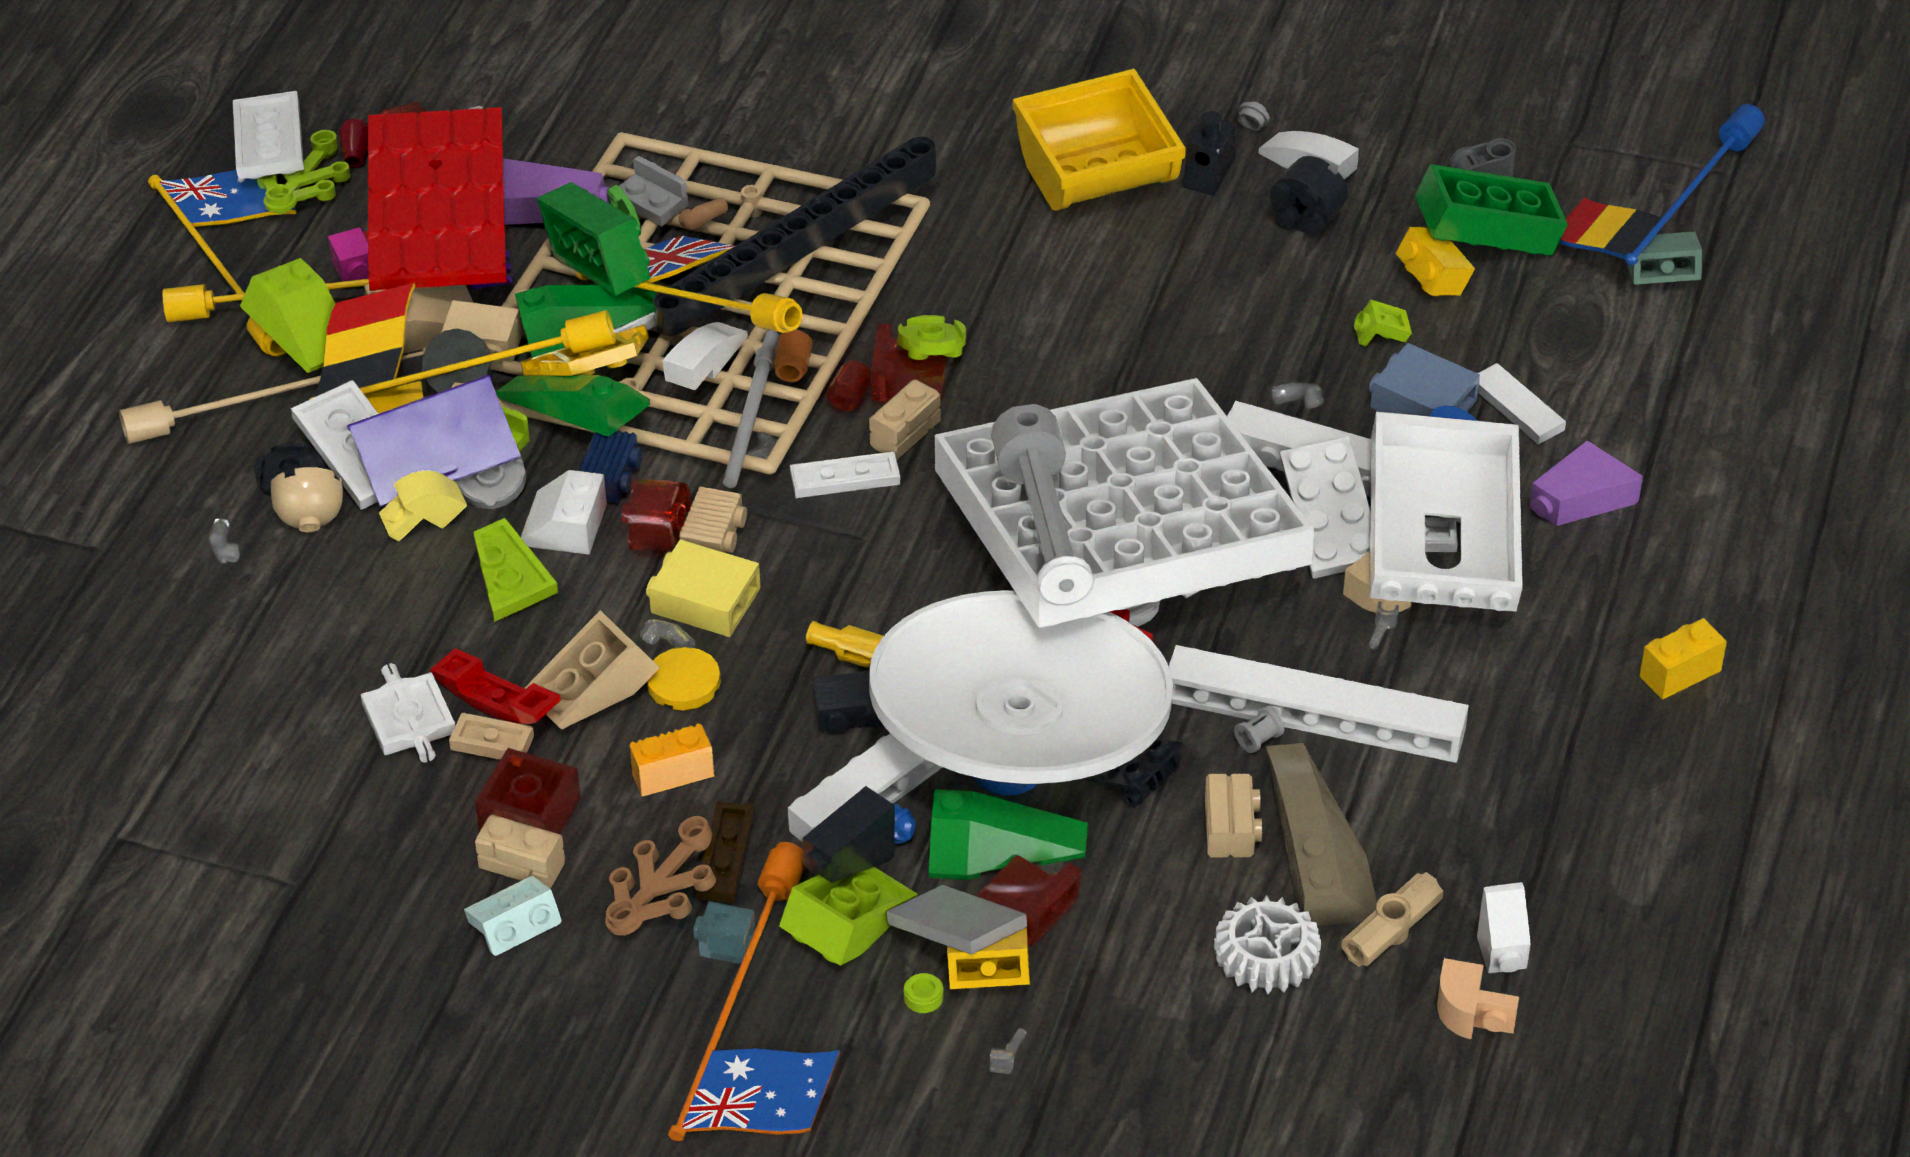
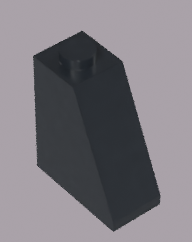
M865 786L803 837V864L812 873L819 874L829 882L834 883L891 860L894 857L895 805Z

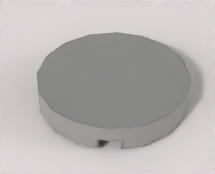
M518 458L457 480L456 482L467 503L477 508L495 509L508 505L519 496L525 486L526 472L522 458Z

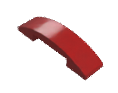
M457 648L430 669L434 678L457 697L479 711L507 722L517 724L536 723L561 701L560 694L535 683H532L525 689L485 671L481 659Z

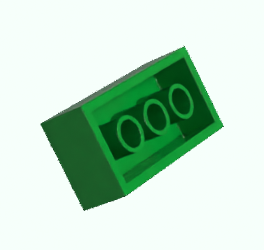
M1430 164L1415 194L1431 236L1442 241L1453 240L1466 242L1470 245L1493 246L1502 250L1512 249L1526 251L1530 254L1553 255L1568 226L1550 183Z

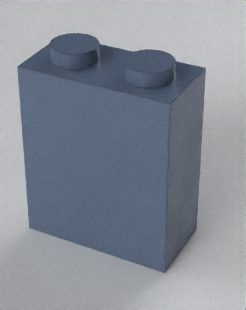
M1407 343L1398 354L1394 353L1391 356L1387 367L1381 373H1376L1369 385V391L1372 392L1370 407L1379 412L1429 417L1436 407L1444 405L1455 406L1468 411L1478 399L1480 374Z

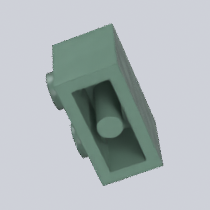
M1696 232L1656 234L1637 257L1638 262L1632 266L1627 264L1634 285L1701 280L1702 248Z

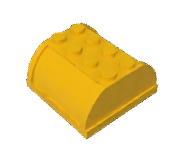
M1135 69L1013 99V110L1016 114L1018 135L1026 166L1052 210L1065 209L1076 202L1158 181L1166 183L1177 179L1180 174L1186 148Z

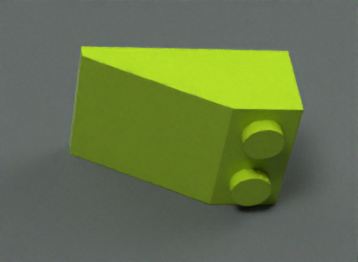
M301 258L253 276L240 307L307 373L324 366L327 326L335 306V302L324 280Z
M876 867L869 868L834 883L829 882L821 875H817L792 887L779 927L792 934L796 941L807 944L820 952L826 960L841 966L862 955L891 926L888 924L887 919L888 910L916 898L918 894Z

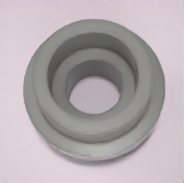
M1244 102L1238 109V121L1248 130L1259 131L1269 122L1270 117L1266 108L1258 102Z

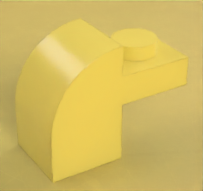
M418 471L408 474L394 483L398 495L379 514L388 535L400 541L423 518L443 529L467 507V504L457 482L435 471Z

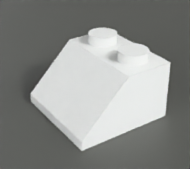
M568 470L539 489L521 535L526 545L534 548L590 555L607 505L604 474Z

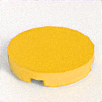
M688 647L670 649L658 655L653 662L660 668L647 681L649 694L656 703L664 706V703L672 705L674 710L681 711L696 709L709 703L715 696L714 692L719 689L721 684L718 663L714 658L700 649Z

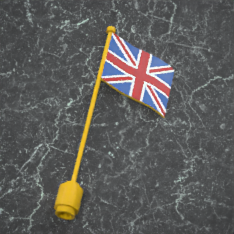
M679 236L644 249L650 260V265L647 267L651 279L634 286L636 288L750 311L751 320L756 327L781 333H788L797 329L803 317L800 305L787 297L763 293L758 295L751 305L650 284L714 259L733 248V245ZM579 272L576 273L577 277L581 280L589 279Z

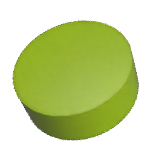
M919 973L911 976L904 985V1001L912 1011L929 1013L941 1006L944 996L943 984L939 978L932 974Z

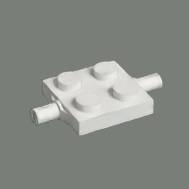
M389 664L390 671L388 666L385 665L381 672L387 683L379 689L361 694L362 705L384 755H389L416 747L422 762H427L426 754L429 761H432L436 754L430 742L452 735L455 728V722L432 672L415 678H401L395 664Z

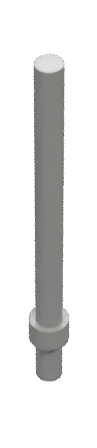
M770 330L766 332L762 347L757 350L754 359L755 372L723 479L724 486L728 488H734L737 485L769 371L774 368L775 349L779 339V334L775 331Z

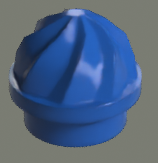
M896 803L894 804V843L899 844L912 839L915 833L916 822L908 808L902 809Z

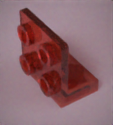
M878 323L871 368L872 401L888 402L907 384L916 379L937 390L940 394L941 404L947 357L944 355H929L928 358L923 360L912 359L908 356V350L898 349V338H892V324Z
M1017 855L976 897L1025 913L1028 945L1032 947L1079 899L1082 870L1069 862L1059 873L1053 872L1049 875Z

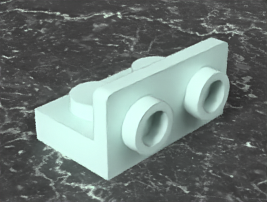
M530 876L464 909L468 922L484 934L488 948L495 956L561 923V917L551 889L534 876Z

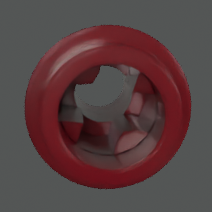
M349 119L339 129L343 158L350 168H359L364 163L368 148V124L361 119Z

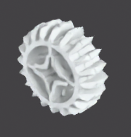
M1267 895L1262 902H1257L1250 897L1247 906L1237 902L1233 911L1226 910L1223 920L1219 921L1216 927L1214 950H1216L1218 966L1224 967L1226 977H1235L1237 986L1248 983L1252 992L1257 987H1264L1269 995L1273 987H1278L1284 993L1288 988V983L1299 987L1302 978H1310L1313 968L1319 962V951L1321 950L1320 935H1318L1317 923L1311 922L1309 911L1299 912L1300 909L1297 903L1286 906L1283 897L1278 902H1271Z

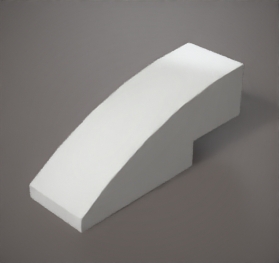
M1279 132L1259 148L1260 155L1287 169L1302 156L1321 158L1330 164L1328 166L1329 170L1335 175L1339 172L1344 179L1357 169L1358 148L1341 140L1312 132Z
M720 322L710 323L696 329L681 340L663 359L665 381L696 390L706 377L714 379L748 337L747 331Z

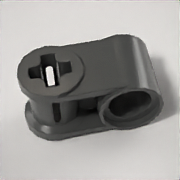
M1504 138L1493 139L1471 147H1463L1452 155L1450 165L1452 168L1513 177L1516 147L1512 141Z

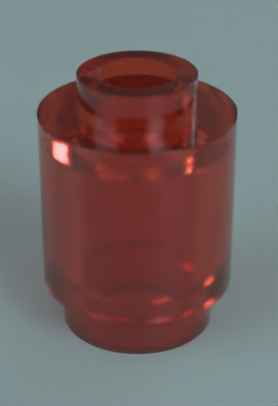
M849 361L839 368L827 389V398L834 407L844 411H852L858 407L871 383V373L868 367L859 361Z

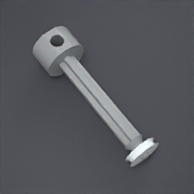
M1037 404L1012 407L997 418L991 432L1000 471L1008 480L1025 485L1045 565L1038 572L1037 576L1041 597L1046 602L1056 606L1075 604L1087 597L1091 592L1094 578L1090 565L1073 554L1052 478L1064 465L1066 457L1056 416L1048 408Z

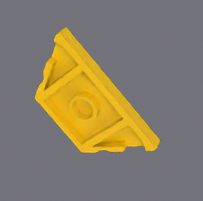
M642 324L616 332V343L577 354H574L571 348H563L520 361L523 375H593L595 368L607 365V368L623 366L628 363V358L638 355L648 340L646 325Z

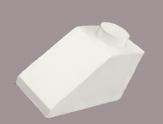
M1522 882L1483 888L1477 939L1488 974L1514 972L1518 969L1527 968L1531 943L1525 890Z

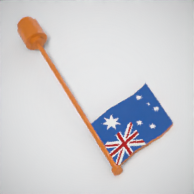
M790 842L778 843L775 848L770 850L758 879V886L767 897V901L676 1125L670 1127L668 1136L674 1141H682L686 1132L734 1130L775 1135L811 1131L840 1050L820 1053H799L757 1048L715 1051L775 901L788 900L792 887L799 884L805 869L803 850L796 844Z

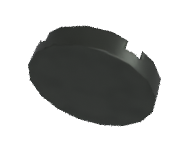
M458 328L446 330L434 337L426 347L422 360L423 372L490 355L491 352L484 340L471 331ZM491 361L426 378V380L437 392H442L452 388V385L456 382L467 383L490 375Z

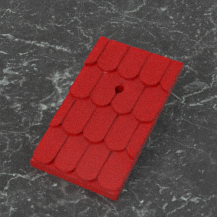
M501 107L487 108L486 110L477 108L453 110L452 112L444 110L420 112L418 114L417 112L393 113L385 116L383 114L368 115V281L370 291L388 290L415 283V288L507 282L503 119Z

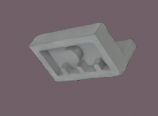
M640 156L633 159L635 174L620 184L619 187L626 193L637 214L662 227L689 206L686 182L680 176L659 167L654 162H650Z

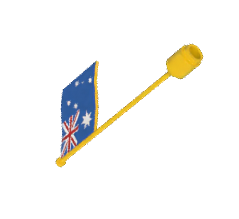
M237 170L197 178L165 181L159 175H152L148 180L151 188L159 191L235 293H244L194 227L229 224L269 215H280L265 208L263 200L266 196V189L258 186L257 179H238ZM293 207L284 214H296V209ZM251 317L249 318L247 330L264 353L272 356H281L286 353Z

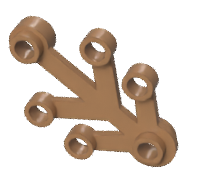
M693 816L681 823L678 832L682 842L656 871L655 863L659 859V852L654 842L644 840L634 847L633 854L638 862L641 889L632 899L630 891L635 886V879L631 871L626 867L615 869L610 874L609 881L614 889L615 901L606 910L605 922L611 933L615 935L630 934L637 930L643 921L670 914L674 919H682L688 916L692 910V905L685 893L677 892L670 895L666 900L648 903L653 897L694 886L697 891H707L714 886L716 878L711 867L708 865H699L691 871L673 876L694 851H703L710 845L712 831L705 818Z

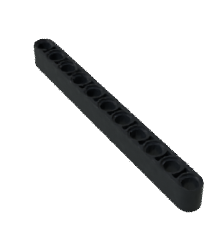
M915 137L675 282L669 288L732 301L736 300L933 178L936 174L934 141L927 137ZM658 293L653 299L656 330L665 336L678 335L724 306Z

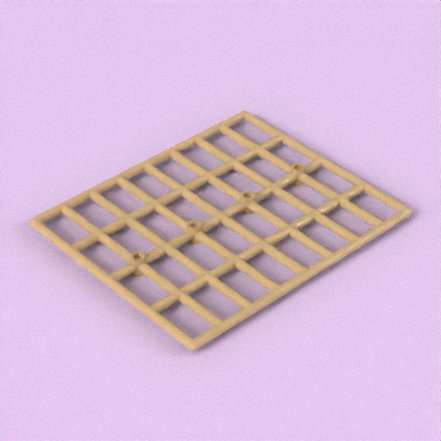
M623 132L615 136L592 171L602 173L603 178L606 176L625 181L634 175V169L613 165L625 146L685 159L675 175L685 180L687 194L712 200L723 198L727 203L741 206L729 225L709 221L698 230H694L720 236L721 239L718 243L733 245L735 240L744 241L759 232L743 228L749 218H756L763 211L787 215L802 206L763 197L774 178L826 190L843 181L838 178ZM699 162L760 175L755 185H747L742 188L741 192L687 181ZM907 193L891 203L913 208L903 227L865 219L849 229L895 239L884 259L821 246L792 264L787 273L779 272L765 281V283L779 286L774 294L777 296L788 298L792 290L796 289L858 304L846 323L803 314L799 327L837 335L838 338L827 357L811 353L808 367L819 370L807 390L766 381L763 395L798 402L799 405L787 424L756 417L752 431L777 436L779 439L767 459L745 454L742 468L765 474L776 472L930 207L928 198ZM637 214L639 219L645 220L640 228L641 235L639 239L642 248L646 249L655 245L647 242L658 224ZM677 214L666 223V225L685 229L679 223L680 214ZM547 238L501 307L516 309L518 306L515 293L529 290L542 269L576 277L577 271L557 258L551 257L553 252L549 238ZM812 257L876 271L865 291L801 277ZM711 259V260H709V261H706V262H704V263H702V264H699V265H697V266H695V267L700 268V267H702L703 265L707 264L708 262L712 261L713 259ZM659 281L650 283L664 287H669L672 285ZM739 299L734 300V301H736V302H741V303H746V304H751V305H752V303H753V302H748V301L739 300ZM726 306L721 308L722 310L750 316V311ZM656 326L653 327V328H651V329H649V330H651V331L658 332V331L656 330ZM692 326L675 336L660 334L649 353L639 352L637 356L627 359L628 363L638 365L640 368L633 378L623 379L620 383L626 384L650 399L649 407L699 419L686 440L624 425L618 430L623 433L627 431L629 434L634 432L637 435V443L728 465L731 451L700 443L713 422L739 427L742 414L721 408L733 388L749 391L753 378L743 376L742 373L752 356L756 355L757 350L762 347V340L768 330L755 326L749 337L737 349L739 353L727 372L720 371L714 379L706 377L703 380L719 384L707 406L642 391L655 369L664 371L663 359L665 357L663 355L670 345H677L699 327ZM524 331L521 337L522 339H526ZM491 361V370L517 376H538L523 375L521 364L517 361ZM498 398L501 406L519 411L527 417L593 432Z

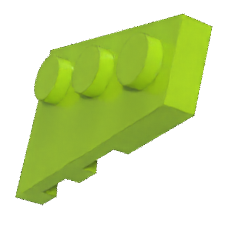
M505 518L473 532L494 622L558 593L555 579Z

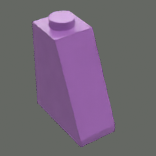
M1586 441L1532 483L1529 508L1556 526L1634 505L1639 501L1643 476L1591 442Z

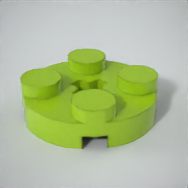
M916 316L907 319V326L903 327L901 323L898 325L897 342L903 349L908 350L910 358L916 360L926 359L929 355L958 357L962 355V348L966 344V327L955 319L954 325L945 323V317Z

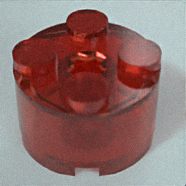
M634 479L630 503L625 502L622 509L623 523L629 524L628 544L630 550L672 552L680 540V531H682V526H684L686 512H689L692 506L688 485L685 482L674 480Z

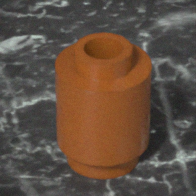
M793 330L788 333H782L779 336L773 365L776 375L780 379L787 382H795L806 374L813 346L812 339L800 330Z

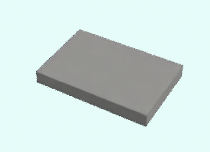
M945 885L932 889L887 911L888 924L971 955L1027 927L1025 913Z

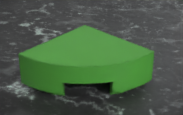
M618 185L609 188L607 192L609 204L617 207L630 217H634L640 226L636 210L626 193Z

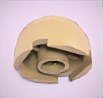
M317 467L295 469V476L285 478L283 472L271 481V500L275 512L283 522L292 527L299 528L302 532H315L319 530L321 526L328 524L339 513L343 498L342 478L339 476L338 479H335L334 472L329 469Z

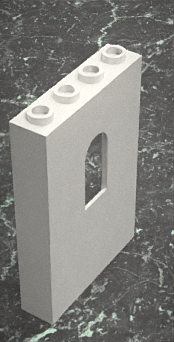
M1376 412L1371 435L1370 598L1516 612L1522 591L1519 425ZM1425 515L1460 518L1461 561L1456 567L1440 569L1430 564L1426 559Z

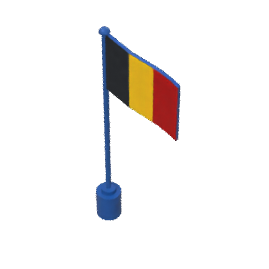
M1751 104L1740 105L1719 130V138L1723 146L1663 217L1637 209L1601 204L1583 198L1566 218L1568 226L1559 243L1569 247L1607 253L1625 259L1628 265H1635L1638 262L1637 257L1724 153L1728 149L1733 151L1744 150L1764 127L1765 118L1759 108Z

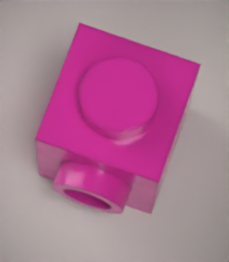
M361 228L328 236L332 263L341 281L368 279V242Z

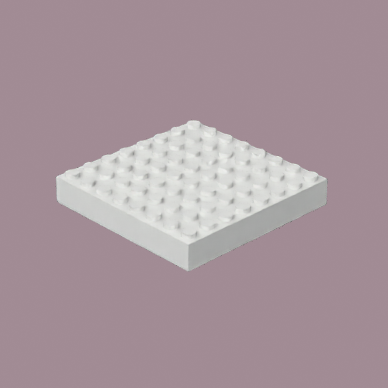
M1197 378L1050 410L1056 416L1066 451L1064 465L1057 474L1052 476L1073 554L1090 565L1094 578L1093 588L1087 597L1078 603L1068 606L1053 605L1046 602L1040 595L1037 576L1038 572L1045 565L1025 485L1008 480L1000 471L991 438L992 427L995 422L935 435V471L1039 628L1054 626L1058 623L1079 618H1088L1113 610H1123L1127 607L1143 603L1157 602L1161 599L1182 594H1191L1212 587L1226 586L1242 580L1260 578L1264 575L1285 570L1290 571L1312 564L1313 526Z

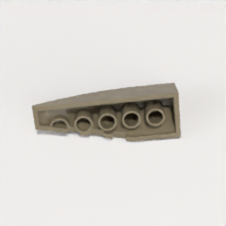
M1298 743L1266 746V755L1297 904L1300 909L1299 912L1309 911L1311 922H1316L1317 926L1363 922L1377 907L1368 860L1363 848L1305 745Z

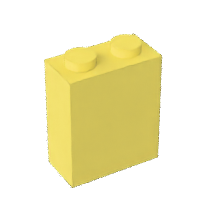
M680 539L674 550L666 554L662 568L657 576H652L647 585L646 594L650 598L651 613L731 637L761 588L759 563Z

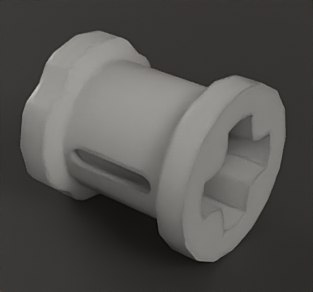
M1264 706L1258 710L1257 716L1247 723L1242 722L1234 727L1236 739L1240 746L1248 753L1257 752L1260 750L1262 743L1271 737L1278 738L1284 733L1282 719L1269 706Z

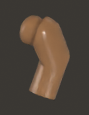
M717 198L698 205L692 210L684 209L679 215V223L686 230H698L711 219L726 213L728 210L727 202L723 198Z

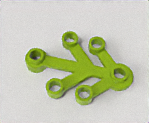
M320 130L312 134L310 138L312 152L304 160V170L283 174L287 181L285 185L277 183L276 174L265 175L257 179L258 186L266 189V196L263 201L267 210L276 214H284L295 207L298 201L315 196L319 200L327 201L336 196L334 182H344L351 177L348 163L335 162L331 166L315 170L323 159L331 158L336 154L338 142L335 132ZM317 182L313 186L299 189L302 186Z

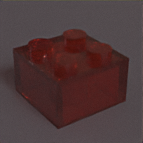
M507 748L475 801L479 832L489 816L493 814L560 834L581 798L578 769Z

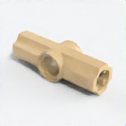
M1427 872L1424 874L1417 873L1396 893L1380 897L1376 910L1342 940V949L1347 954L1348 959L1358 967L1361 965L1368 966L1391 945L1403 943L1408 938L1409 929L1443 899V890L1439 886L1437 879Z

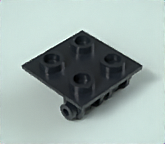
M1157 738L1145 751L1132 760L1109 771L1083 778V780L1123 787L1125 791L1123 798L1130 806L1142 804L1151 794V791H1155L1159 784H1162L1179 767L1181 756L1177 751L1183 746V742Z

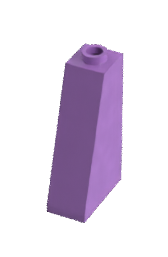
M504 159L505 225L544 223L537 197L569 182L588 190L589 193L602 198L608 204L607 192L610 187L605 186L602 173Z

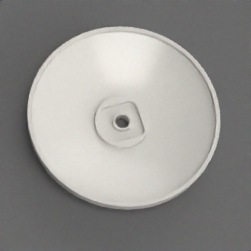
M988 591L965 594L930 604L915 611L893 626L881 639L871 659L869 671V693L872 706L885 728L900 743L924 759L961 774L998 782L1020 784L1065 782L1094 776L1114 769L1141 754L1157 739L1168 721L1172 705L1173 682L1168 664L1156 645L1138 628L1111 612L1039 628L1015 591Z

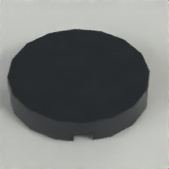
M288 442L271 447V452L265 456L263 453L256 461L254 470L257 486L264 494L271 497V481L278 474L284 472L285 478L295 476V469L317 467L325 469L324 459L313 450L312 446L306 443Z

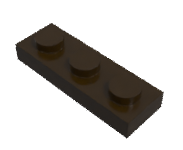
M717 801L711 824L712 839L710 845L705 849L702 865L711 867L716 882L707 891L696 890L698 900L735 903L755 819V805Z

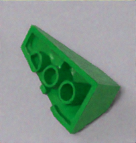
M546 285L515 293V298L527 342L532 344L561 336V329L566 328V320L604 310L608 311L614 329L622 327L654 312L653 299L656 292L632 287L618 295H614L600 285ZM563 343L533 350L530 353L533 358L563 349L565 346Z
M600 375L517 376L496 391L497 397L607 437L650 405V399L626 384Z
M935 789L931 820L929 878L970 880L980 878L981 872L1001 869L1003 873L1015 871V866L1027 863L1035 862L1042 866L1083 858L1086 855L1088 823L974 791Z

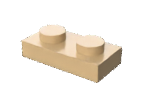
M461 713L449 739L450 749L522 764L534 738L533 726Z

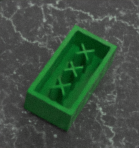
M572 182L537 197L555 258L614 295H618L651 279L647 267L650 265V260L646 251L641 246L639 239L641 229L634 217H630L617 207H613L602 198L596 197L589 193L588 190Z

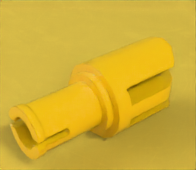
M813 621L806 634V643L835 651L838 660L870 669L875 649L884 636L852 625H848L840 630Z

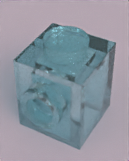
M709 902L704 916H698L694 926L693 936L694 939L699 940L700 956L741 964L755 931L754 910Z

